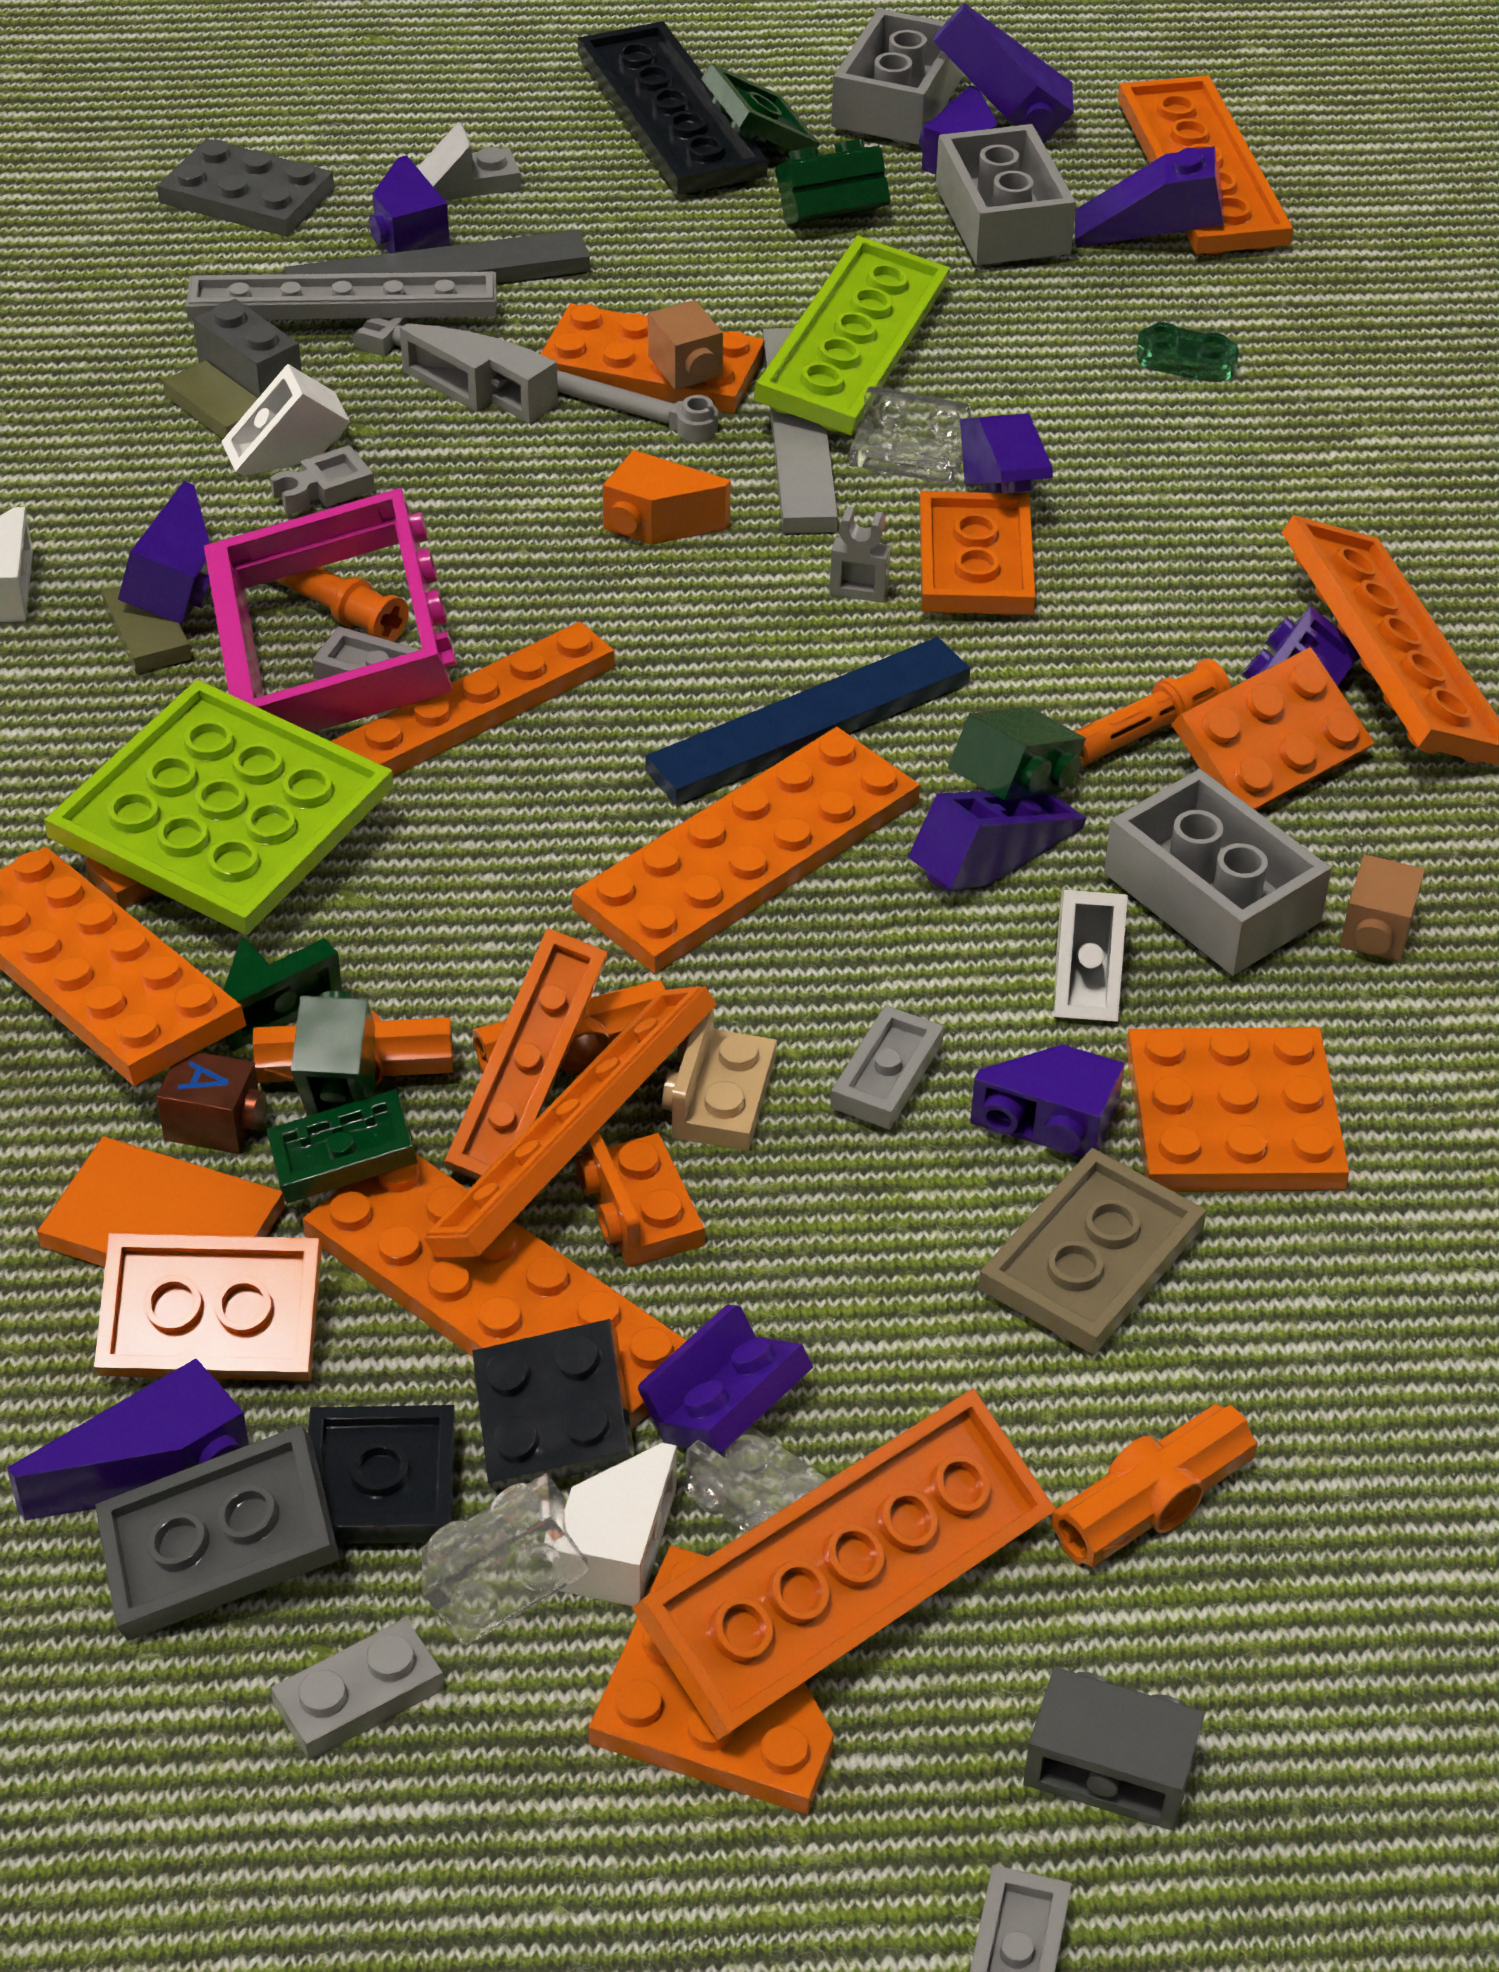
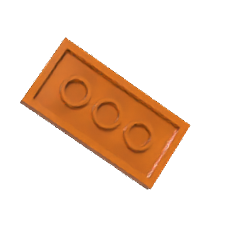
M570 303L540 354L556 361L557 370L673 403H676L678 400L683 401L688 396L703 395L712 400L713 405L716 406L718 411L736 414L764 358V339L746 336L738 331H722L723 377L675 390L648 357L647 316L639 313L626 314L599 309L590 304L576 305Z

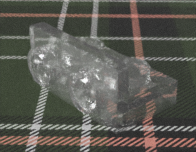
M750 1426L721 1455L699 1440L686 1450V1490L690 1493L693 1500L706 1512L713 1515H722L745 1533L829 1480L753 1426Z

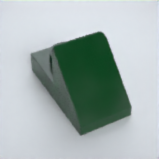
M246 938L240 940L223 991L241 1004L246 1026L226 1036V1044L229 1048L235 1051L253 1042V1028L286 1026L298 1019L300 996L320 997L322 993L327 991H342L338 952L325 938L299 951L290 953L270 965Z

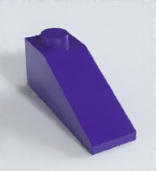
M965 3L959 7L933 36L935 44L1007 120L1016 126L1033 124L1043 144L1074 113L1072 82Z
M1215 146L1200 149L1186 148L1179 152L1164 154L1075 210L1076 247L1223 225V193Z
M183 481L130 551L118 600L181 625L195 606L201 609L205 606L211 593L204 545H208L210 542L193 484Z
M988 791L938 793L933 800L908 858L927 871L926 878L932 884L944 890L956 892L960 888L988 886L1082 829L1087 818L1052 793L1005 801Z
M195 1358L7 1467L17 1511L24 1520L95 1509V1504L248 1446L244 1412L202 1363Z

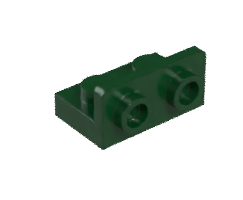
M396 1089L266 1129L279 1185L287 1204L418 1163L412 1143L411 1131Z

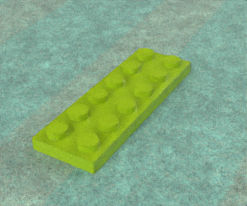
M857 235L756 382L753 401L770 406L776 412L792 414L815 422L829 431L843 432L852 436L946 286L950 267Z

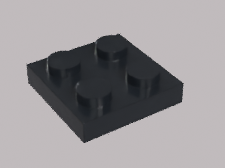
M610 1319L472 1351L487 1478L489 1485L496 1493L612 1467L635 1456L617 1330Z
M455 1405L310 1407L308 1434L313 1442L336 1544L452 1542L456 1433Z

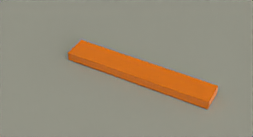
M696 986L661 990L426 1233L427 1235L424 1240L435 1257L480 1256L713 1010L717 1004L707 987Z

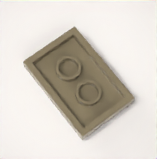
M1091 1148L980 1270L978 1289L1095 1355L1204 1228L1207 1210L1098 1150Z

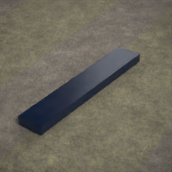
M935 637L645 755V771L669 798L678 805L779 763L836 726L849 734L969 684L970 667L939 637Z

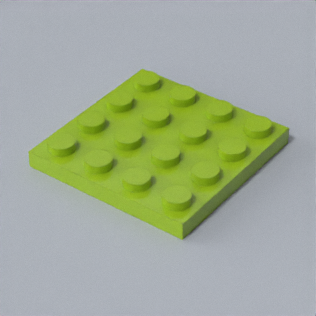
M196 679L47 816L44 821L48 838L247 936L394 788L393 770Z

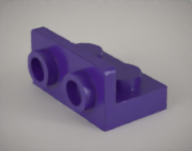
M1310 606L1295 623L1288 617L1284 618L1264 642L1272 649L1270 653L1263 648L1248 664L1241 675L1249 679L1311 647L1338 687L1359 657V654L1350 639L1344 636L1336 626Z
M728 1304L640 1382L638 1391L665 1443L721 1455L813 1368V1365L802 1344L756 1337L742 1308L737 1305Z

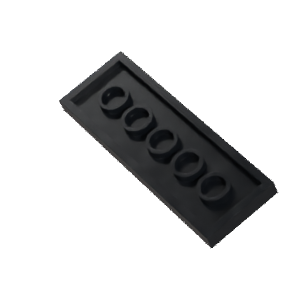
M664 21L578 37V55L677 195H694L710 188L725 185H742L749 180L767 177V158L753 140L745 138L731 127L732 118L730 115L713 104L711 101L713 94L701 80L704 74Z

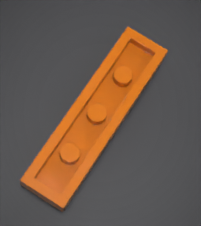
M550 928L546 929L446 1155L444 1168L478 1180L540 1116L606 964L608 951Z

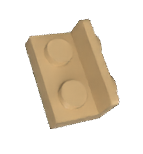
M713 1008L678 1045L677 1062L681 1063L679 1072L669 1071L666 1076L662 1108L672 1111V1138L749 1151L776 1060L777 1039L714 1029Z

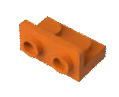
M598 1130L583 1146V1155L575 1157L578 1181L586 1196L595 1194L599 1203L597 1205V1218L603 1238L608 1245L617 1243L628 1268L705 1246V1228L659 1133L606 1147Z

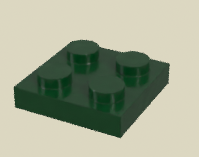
M710 64L701 80L712 92L713 97L711 101L713 104L730 115L732 118L730 125L736 132L750 140H754L756 136L765 139L773 149L786 156H789L788 152L819 146L818 140L781 95L717 65Z

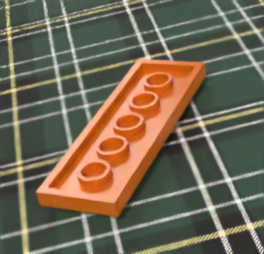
M1209 75L1119 83L1118 102L1149 163L1164 154L1179 152L1186 148L1200 149L1215 146L1223 193V225L1184 231L1196 254L1218 255L1225 251L1245 249L1267 250L1271 247L1291 245L1293 227Z
M1293 515L1281 533L1294 552V560L1306 570L1316 586L1315 593L1328 605L1338 621V629L1344 636L1350 639L1360 655L1362 667L1374 677L1384 693L1383 699L1385 703L1397 713L1408 730L1407 737L1410 742L1421 751L1429 754L1441 752L1461 757L1472 764L1484 762L1499 766L1498 716L1379 538Z
M836 726L573 890L572 910L656 974L919 803L920 784Z
M48 847L25 853L19 856L13 863L0 869V969L133 1086L246 1026L241 1004Z
M416 1154L418 1162L416 1164L341 1187L302 1218L305 1237L319 1238L323 1250L472 1357L473 1350L610 1319L617 1330L631 1430L650 1414L638 1391L640 1382L687 1341L515 1221H512L480 1256L435 1257L424 1240L427 1235L426 1233L468 1189L418 1154Z
M972 1388L647 1595L635 1604L632 1609L718 1741L1052 1514L1055 1507L980 1396Z

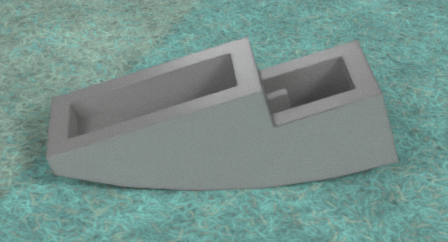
M409 323L400 327L403 372L470 409L478 412L493 403L530 424L558 406L556 361L531 349L471 331Z

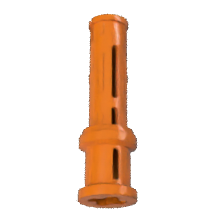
M317 567L274 580L329 608L335 621L345 627L356 625L368 631L369 635L394 642L401 635L409 617V608L405 600L396 595L383 596L373 591L371 583L361 577L343 579L322 567Z
M1209 658L1201 660L1195 664L1193 671L1177 679L1167 677L1158 681L1153 687L1151 695L1118 709L1076 731L1072 730L1086 738L1079 755L1081 766H1087L1092 761L1127 744H1131L1137 739L1164 726L1173 728L1171 723L1180 714L1230 689L1231 684L1227 674L1216 661Z

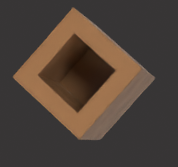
M696 300L648 313V357L675 390L723 377V332Z
M1364 854L1348 903L1340 947L1401 962L1414 919L1425 869Z

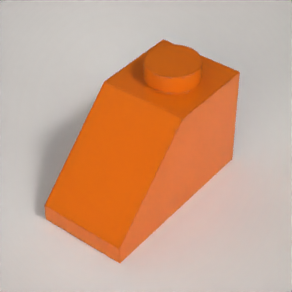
M632 450L603 484V529L649 544L725 530L730 525L731 480Z

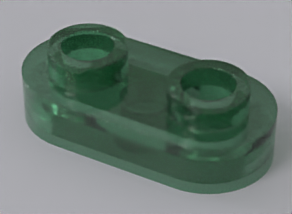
M1160 322L1143 329L1138 335L1136 359L1147 369L1206 382L1228 380L1237 371L1239 349L1234 342L1223 334L1202 333L1178 328L1170 323Z

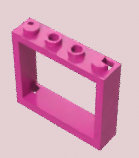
M401 488L204 545L230 695L307 731L316 732L453 691L448 668L457 665L456 655L448 632L440 633L438 625L448 623L447 615L439 590L430 591L429 584L438 581L429 548L421 549L420 546L421 542L429 540L422 512L411 514ZM399 544L422 650L264 696L245 589Z

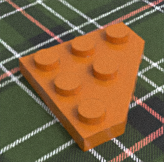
M670 1545L648 1595L708 1556ZM638 1618L588 1727L589 1744L806 1815L809 1813L832 1754L834 1733L806 1683L803 1682L717 1741Z

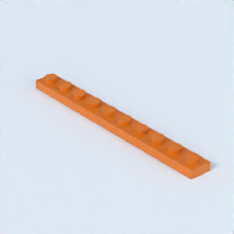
M579 621L452 682V692L402 706L331 742L393 770V776L615 668L614 649ZM91 858L85 859L88 878L99 890L123 909L157 893V891Z

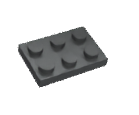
M205 139L157 185L159 203L288 237L334 189L333 171L314 167L307 162H295L279 158L265 151H252L229 145L222 140Z
M303 1425L95 1504L116 1627L127 1641L340 1560L313 1442Z

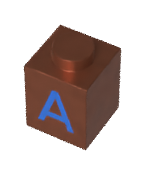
M197 1052L171 1066L157 1094L163 1138L165 1141L240 1154L250 1130H258L260 1128L266 1110V1093L258 1089L255 1062Z

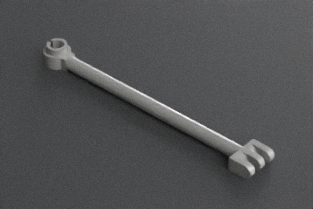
M369 318L363 324V327L353 335V343L360 350L385 357L395 345L401 347L400 327L409 323V318ZM557 370L559 393L669 424V429L677 431L678 435L686 441L705 442L713 439L714 433H718V410L707 396L692 395L683 401L678 400L674 404Z

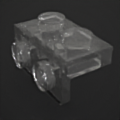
M872 386L868 387L864 395L863 420L850 448L849 466L868 469L880 474L891 473L918 478L929 483L940 482L954 485L963 462L960 419L970 418L971 406L963 402Z
M547 1473L529 1484L517 1483L506 1488L493 1500L489 1508L465 1522L458 1520L444 1525L422 1547V1593L459 1642L464 1645L474 1642L582 1578L589 1571L587 1558L566 1531L563 1494Z

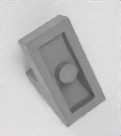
M458 122L417 167L444 200L521 190V173L510 148L487 147L472 153L471 143L462 122Z

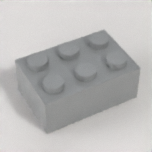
M878 8L833 76L831 127L848 130L854 135L862 136L869 134L892 139L898 144L919 145V138L924 125L928 121H932L944 109L964 75L933 41V36L946 22Z
M1033 124L939 135L936 188L976 265L997 266L1008 261L1024 259L1045 260L1052 256L1071 254L1076 201Z
M1199 768L1111 819L1104 874L1234 976L1321 922L1332 868Z

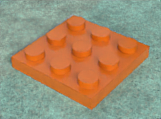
M1320 1027L1128 1029L1126 1051L1145 1177L1173 1192L1346 1190L1349 1168Z

